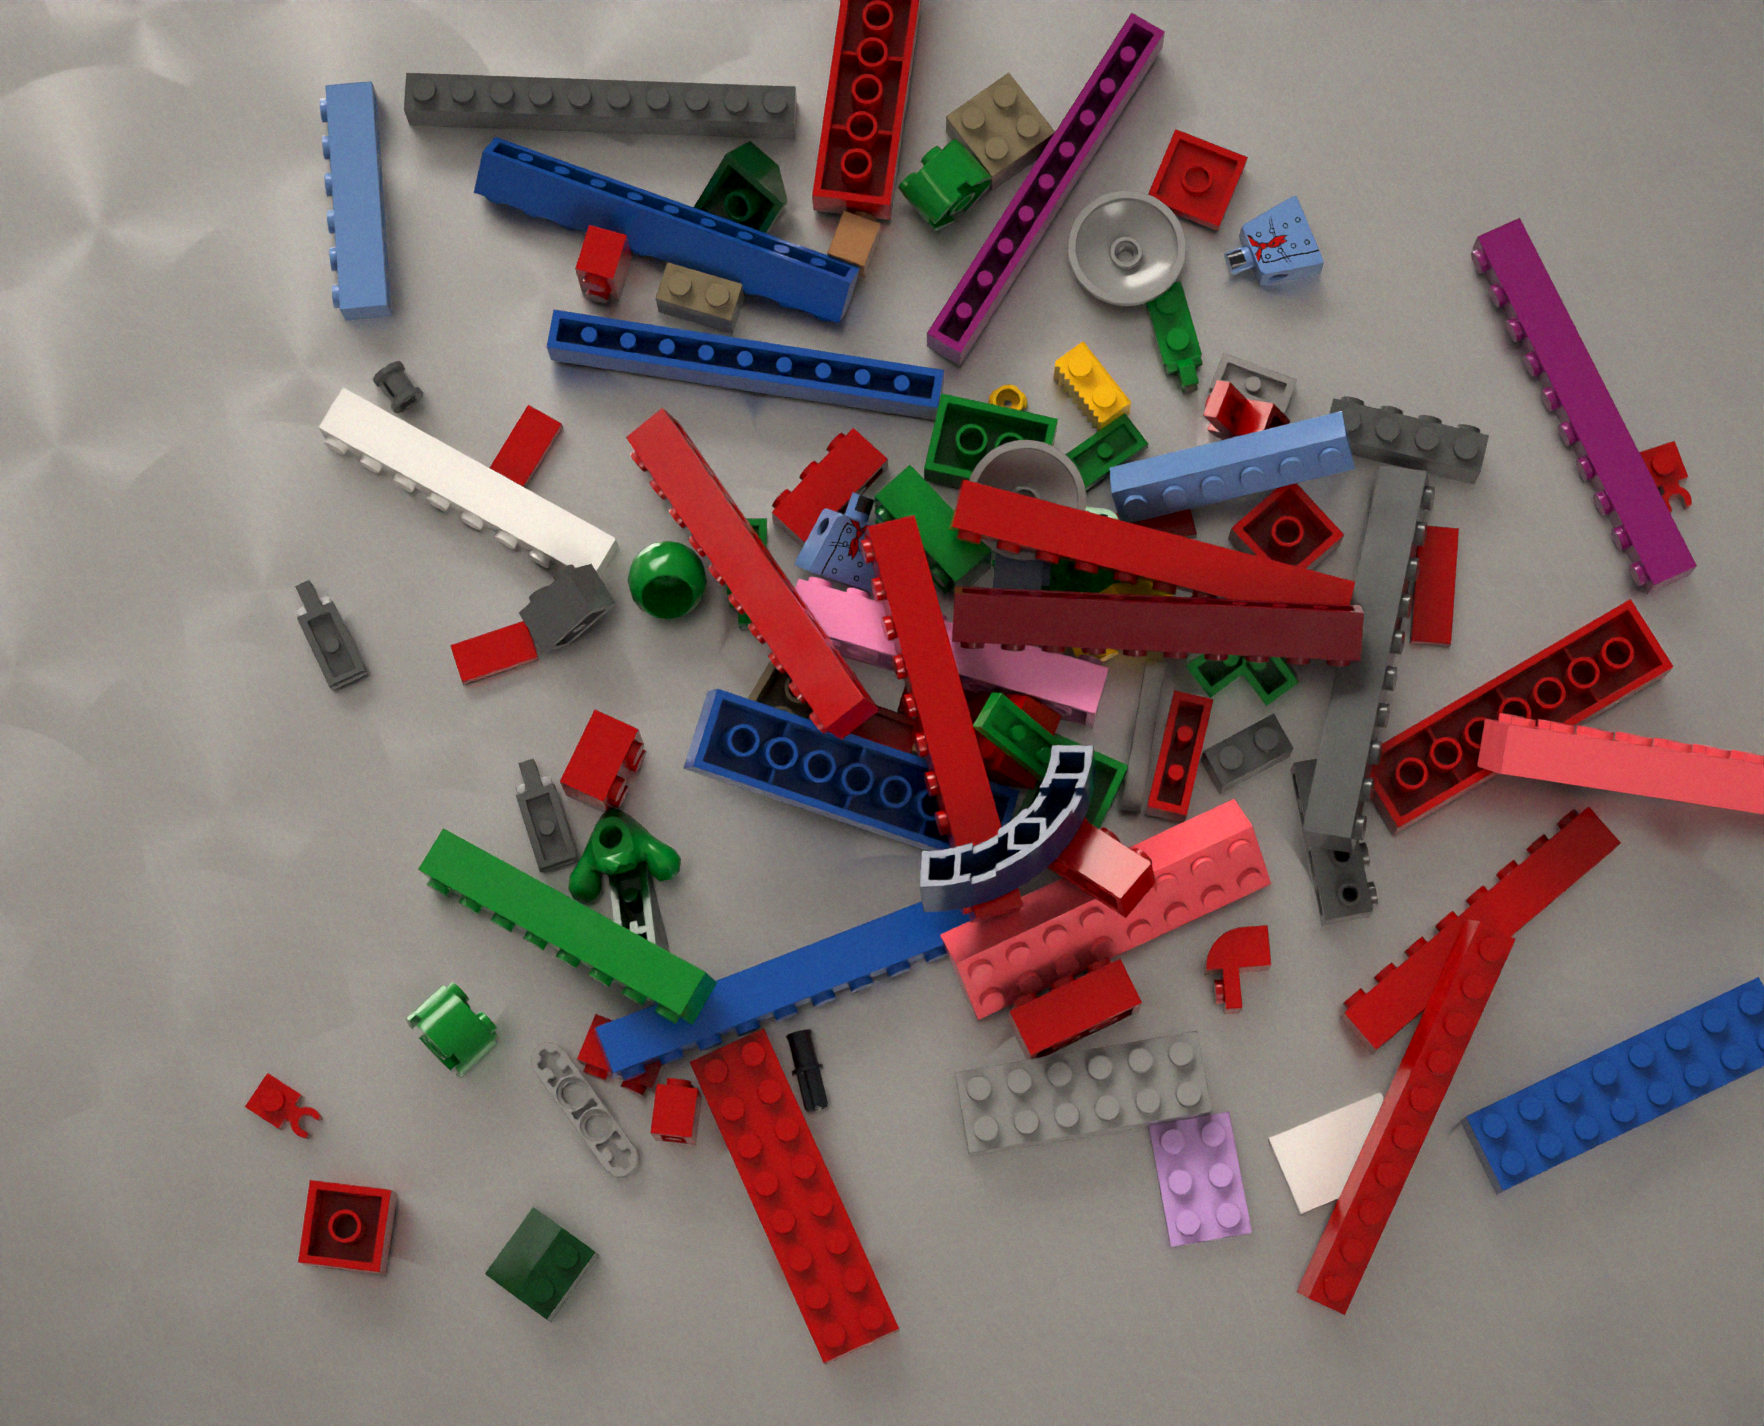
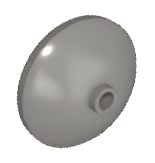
M1116 191L1098 197L1078 214L1070 230L1068 258L1073 274L1087 292L1099 300L1113 305L1135 306L1145 304L1160 297L1175 283L1185 261L1186 241L1178 218L1163 202L1142 192ZM1127 251L1131 253L1133 258L1130 261L1124 262L1120 260L1118 255L1121 252Z
M1018 440L1005 443L990 451L978 463L969 481L1086 511L1085 485L1077 467L1063 452L1044 442ZM981 538L983 543L1001 556L1020 561L1036 560V552L1020 548L1019 555L1007 553L996 549L997 542Z

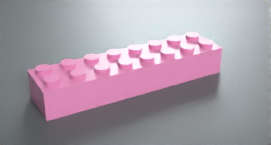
M809 577L808 581L798 578L795 587L796 591L842 657L894 672L892 656L897 655L893 640L887 641L883 632L881 617H885L886 613L882 602L869 599L870 594L859 589L847 588L846 592L831 588L832 583L821 578ZM942 614L963 689L975 693L984 691L1028 696L1061 714L1060 720L1093 728L1109 669L1108 667L1101 666L1102 661L1089 655H1079L1077 659L1063 655V653L1044 652L1041 650V646L1038 648L1031 645H1025V650L1007 651L1001 649V644L985 643L982 649L960 647V642H952L953 623L948 622V617Z

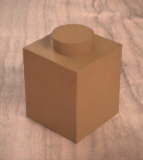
M843 211L827 255L859 266L860 271L858 275L865 278L881 237V223L876 222V218L862 211H855L854 214Z

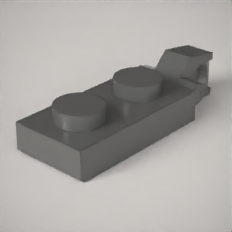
M310 580L295 586L304 604L303 607L296 609L298 614L297 620L330 689L333 691L367 675L368 672L335 603L331 601L329 595L319 598Z
M534 758L518 763L525 784L515 786L518 794L516 798L540 873L579 861L555 784L552 783L551 777H540Z

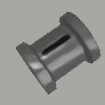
M401 361L388 364L373 377L375 385L381 387L392 402L391 409L394 413H401L410 409L423 397L422 390L419 387H414L405 374V367Z

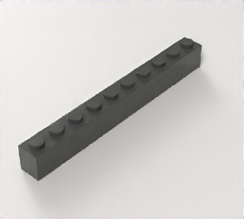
M406 73L404 112L409 125L795 139L797 95L796 86Z
M1384 465L1379 466L1350 605H1361L1364 612L1361 661H1350V666H1337L1302 828L1306 846L1354 853L1356 840L1364 839L1367 817L1362 815L1364 802L1371 803L1374 792V778H1370L1372 765H1379L1382 753V741H1377L1380 727H1387L1390 713V704H1385L1387 691H1394L1397 681V667H1393L1395 654L1401 655L1403 652L1405 631L1400 629L1402 619L1410 617L1413 600L1412 594H1408L1410 581L1417 582L1419 575L1420 558H1415L1417 547L1424 546L1426 541L1427 522H1423L1425 510L1431 511L1434 503L1435 487L1429 486L1427 471Z

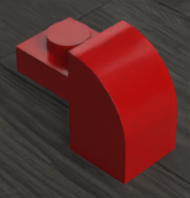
M1216 380L1213 391L1206 400L1205 412L1203 414L1210 422L1207 430L1221 440L1290 423V419L1274 403L1247 399L1231 382Z
M1268 925L1234 928L1222 934L1212 945L1205 960L1204 975L1220 974V980H1214L1215 1004H1223V1014L1240 1013L1242 1010L1239 973L1268 971L1271 967Z

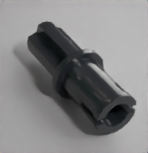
M811 1029L790 1033L786 1038L789 1042L795 1070L791 1071L792 1076H797L804 1108L807 1112H816L828 1106L820 1070L824 1068L823 1064H818L811 1036L812 1031Z

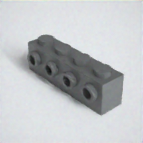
M1344 396L1341 397V400L1333 398L1328 414L1342 411L1353 456L1407 469L1427 471L1428 474L1475 484L1481 472L1489 435L1480 433L1481 430L1479 428L1466 424H1459L1457 428L1441 424L1442 421L1439 418L1429 415H1419L1418 418L1403 415L1402 410L1392 406H1380V409L1365 406L1364 401L1355 397Z
M1317 759L1294 762L1290 770L1302 828ZM1356 840L1354 853L1306 846L1321 925L1370 917L1373 913L1372 906L1378 905V898L1374 882H1367L1364 867L1370 866L1366 842L1359 843V840Z

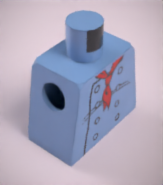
M1296 195L1245 223L1241 227L1239 234L1242 247L1224 253L1225 262L1231 275L1252 268L1257 283L1261 286L1321 274L1324 260Z
M852 492L845 514L825 508L799 553L795 565L809 572L872 592L871 579L876 577L872 563L866 564L864 562L860 540L865 539L864 534L867 526L874 525L869 523L868 519L875 500Z

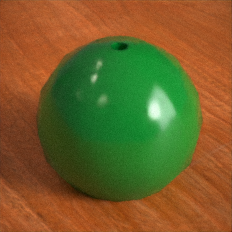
M662 541L642 549L633 559L627 581L632 599L640 610L656 618L672 619L681 617L696 608L702 600L707 578L702 560L694 550L678 542Z

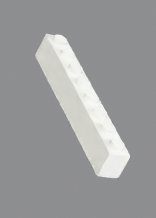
M342 388L319 426L321 433L326 438L324 443L329 448L342 455H345L348 450L360 457L358 462L368 470L377 474L381 469L394 476L392 481L396 485L409 492H413L414 488L428 495L426 500L430 504L443 511H446L448 507L461 513L460 519L477 530L485 526L494 531V538L505 546L514 549L516 545H519L530 551L528 557L543 567L548 568L550 564H553L562 569L571 564L575 568L592 564L601 578L619 548L615 537L345 388Z

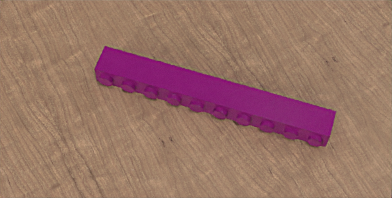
M1131 12L928 330L927 347L961 366L1162 50L1165 31Z
M1518 218L1478 236L1472 248L1473 252H1471L1474 266L1480 274L1485 273L1491 284L1488 287L1490 297L1497 308H1503L1508 318L1506 321L1508 333L1514 342H1520L1525 352L1523 360L1529 374L1532 377L1537 375L1543 387L1541 390L1542 400L1549 411H1555L1561 423L1558 425L1562 440L1567 446L1572 445L1578 456V459H1576L1577 469L1585 481L1590 480L1596 492L1593 495L1595 505L1602 516H1608L1614 528L1611 530L1614 543L1620 551H1626L1632 563L1629 565V571L1637 586L1643 585L1646 593L1649 594L1689 576L1697 565L1521 219Z

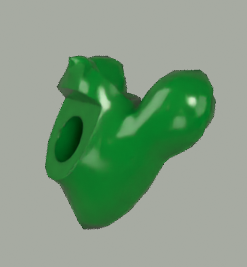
M611 808L608 812L603 813L595 824L584 852L570 874L568 890L574 900L583 903L597 899L602 890L601 872L607 875L623 873L634 869L640 861L646 862L649 873L658 881L672 880L680 872L681 858L674 848L655 838L630 815L622 810Z

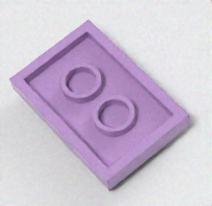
M1229 1112L1149 1125L1148 1130L1170 1248L1251 1234V1225Z

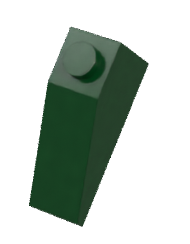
M640 861L634 869L608 875L613 921L669 952V945L652 876L649 873L646 862Z

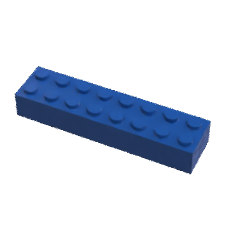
M718 688L707 692L683 769L927 851L950 848L947 835L941 836L936 824L935 812L940 811L936 795L930 797L925 784L924 773L929 772L926 759L853 734H848L840 740L829 731L823 734L812 720ZM989 781L1000 824L1003 827L1012 819L1020 791Z
M1757 977L1464 1117L1460 1123L1496 1195L1763 1068L1764 986L1760 978Z

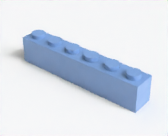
M372 81L325 85L326 99H320V114L322 122H328L329 136H322L324 159H330L331 173H325L324 179L327 197H333V210H327V224L329 233H335L336 247L329 248L331 270L338 273V285H332L334 308H340L345 320L392 316L377 93Z
M1342 411L1110 467L1109 470L1111 494L1119 520L1134 523L1353 470L1355 466Z

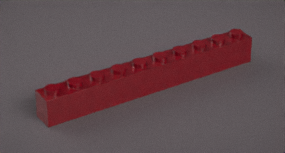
M955 586L952 642H960V647L966 649H982L985 643L1001 644V649L1007 651L1025 650V645L1041 646V650L1048 653H1063L1066 651V647L1082 648V653L1090 655L1106 654V649L1123 650V655L1131 657L1147 656V651L1163 652L1164 657L1172 659H1184L1188 657V653L1204 654L1205 659L1214 661L1228 660V655L1245 656L1244 660L1255 663L1268 662L1269 657H1284L1286 663L1297 665L1309 664L1310 659H1326L1327 665L1344 667L1350 666V661H1361L1364 612L1361 605Z

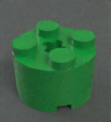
M954 139L942 150L939 146H935L921 159V163L924 166L917 173L913 172L899 184L898 189L935 231H938L955 221L950 214L953 215L961 209L966 212L980 199L991 184L989 180L992 179V176L961 142Z
M452 982L448 987L441 985L406 1018V1021L411 1029L417 1026L424 1033L419 1039L450 1071L455 1067L456 1076L462 1078L497 1045L495 1039L498 1035L495 1032L497 1027L482 1011L475 1015L467 1003L469 1000L467 995L458 985Z

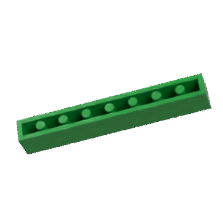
M444 828L418 868L420 872L429 878L426 885L445 897L449 895L450 891L461 897L458 903L473 913L479 915L482 909L491 913L493 917L490 921L510 933L514 927L526 933L523 939L542 951H544L547 945L558 951L555 957L577 969L580 963L591 969L588 975L607 987H610L612 982L624 987L621 994L643 1006L646 1000L658 1006L655 1013L674 1024L680 1018L693 1025L717 984L705 971Z

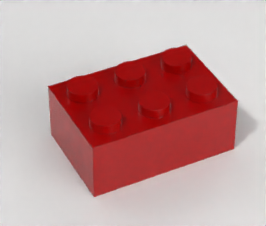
M1109 957L1103 958L1087 967L1088 971L1085 973L1086 975L1074 980L1072 974L1051 983V989H1049L1048 993L1037 997L1036 993L1032 992L1013 1002L1014 1006L1009 1011L1008 1022L1026 1060L1046 1057L1139 1012L1142 1001L1121 958L1114 962H1111Z

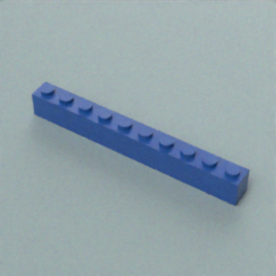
M495 137L482 152L474 193L485 196L492 203L513 206L521 209L528 216L552 220L568 230H580L587 233L588 226L592 225L627 235L630 249L637 255L652 256L668 263L740 283L743 285V291L746 294L761 295L775 300L785 308H797L806 311L821 321L840 323L850 306L860 271L859 266Z
M554 309L547 342V350L550 359L553 361L932 420L936 419L944 386V370Z
M921 901L717 980L715 988L693 1025L680 1018L674 1024L655 1013L658 1006L652 1005L595 1027V1036L612 1079L622 1076L623 1081L631 1080L646 1073L644 1066L660 1060L662 1066L675 1063L685 1057L683 1051L696 1046L699 1047L700 1051L711 1049L723 1043L722 1036L735 1031L738 1037L752 1033L761 1028L759 1022L773 1016L776 1022L788 1019L799 1013L797 1007L812 1002L814 1007L824 1005L836 999L835 992L848 987L851 992L865 989L874 984L872 978L886 972L889 978L901 975L911 970L910 963L925 958L926 963L937 961L948 955L940 934L969 922V913L963 915L960 909L924 912Z

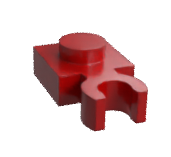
M1675 441L1639 452L1658 490H1660L1670 514L1672 512L1669 504L1670 498H1678L1684 510L1689 509L1692 505L1691 495L1679 485V483L1687 480L1688 474Z
M269 1073L266 1074L245 1105L247 1109L279 1130L282 1129L286 1121H289L293 1132L303 1139H309L311 1135L301 1128L302 1119L306 1116H312L315 1120L321 1121L323 1118L318 1111L311 1107H297L303 1096Z

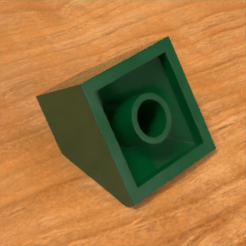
M748 141L725 154L694 208L768 234L788 202L779 165L755 144Z

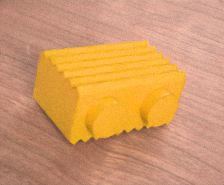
M1081 342L1055 361L1053 379L1059 380L1058 385L1063 386L1064 392H1068V398H1073L1072 404H1078L1077 410H1082V416H1087V422H1092L1091 428H1096V433L1121 415L1126 414L1128 416L1130 414L1132 402L1085 342Z

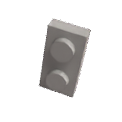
M1223 352L1209 392L1212 393L1216 380L1231 382L1247 399L1274 403L1285 414L1297 379Z

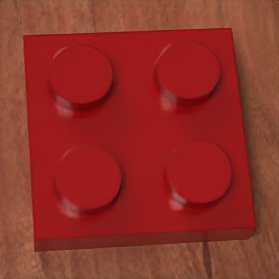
M1175 129L1148 195L1163 202L1175 215L1218 231L1248 157Z

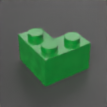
M1192 653L1186 658L1187 669L1209 698L1241 675L1245 677L1266 706L1299 683L1298 674L1290 663L1285 662L1284 657H1269V661L1264 663L1244 660L1245 656L1228 655V660L1224 661L1208 660L1204 658V654Z

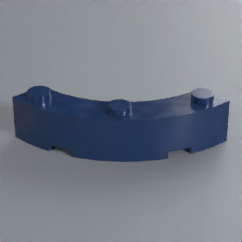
M1052 745L1051 758L1047 773L1040 786V793L1028 809H1023L1014 819L1000 828L998 835L973 846V843H969L955 848L922 851L920 893L924 912L956 910L991 901L1026 884L1057 859L1080 828L1091 802L1096 776L1093 745Z

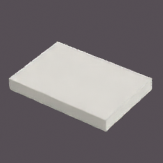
M1381 1092L1268 1138V1142L1300 1215L1339 1199L1383 1103L1384 1097Z

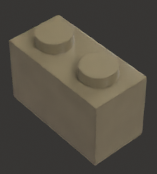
M667 262L655 299L658 312L733 334L745 297L743 285Z

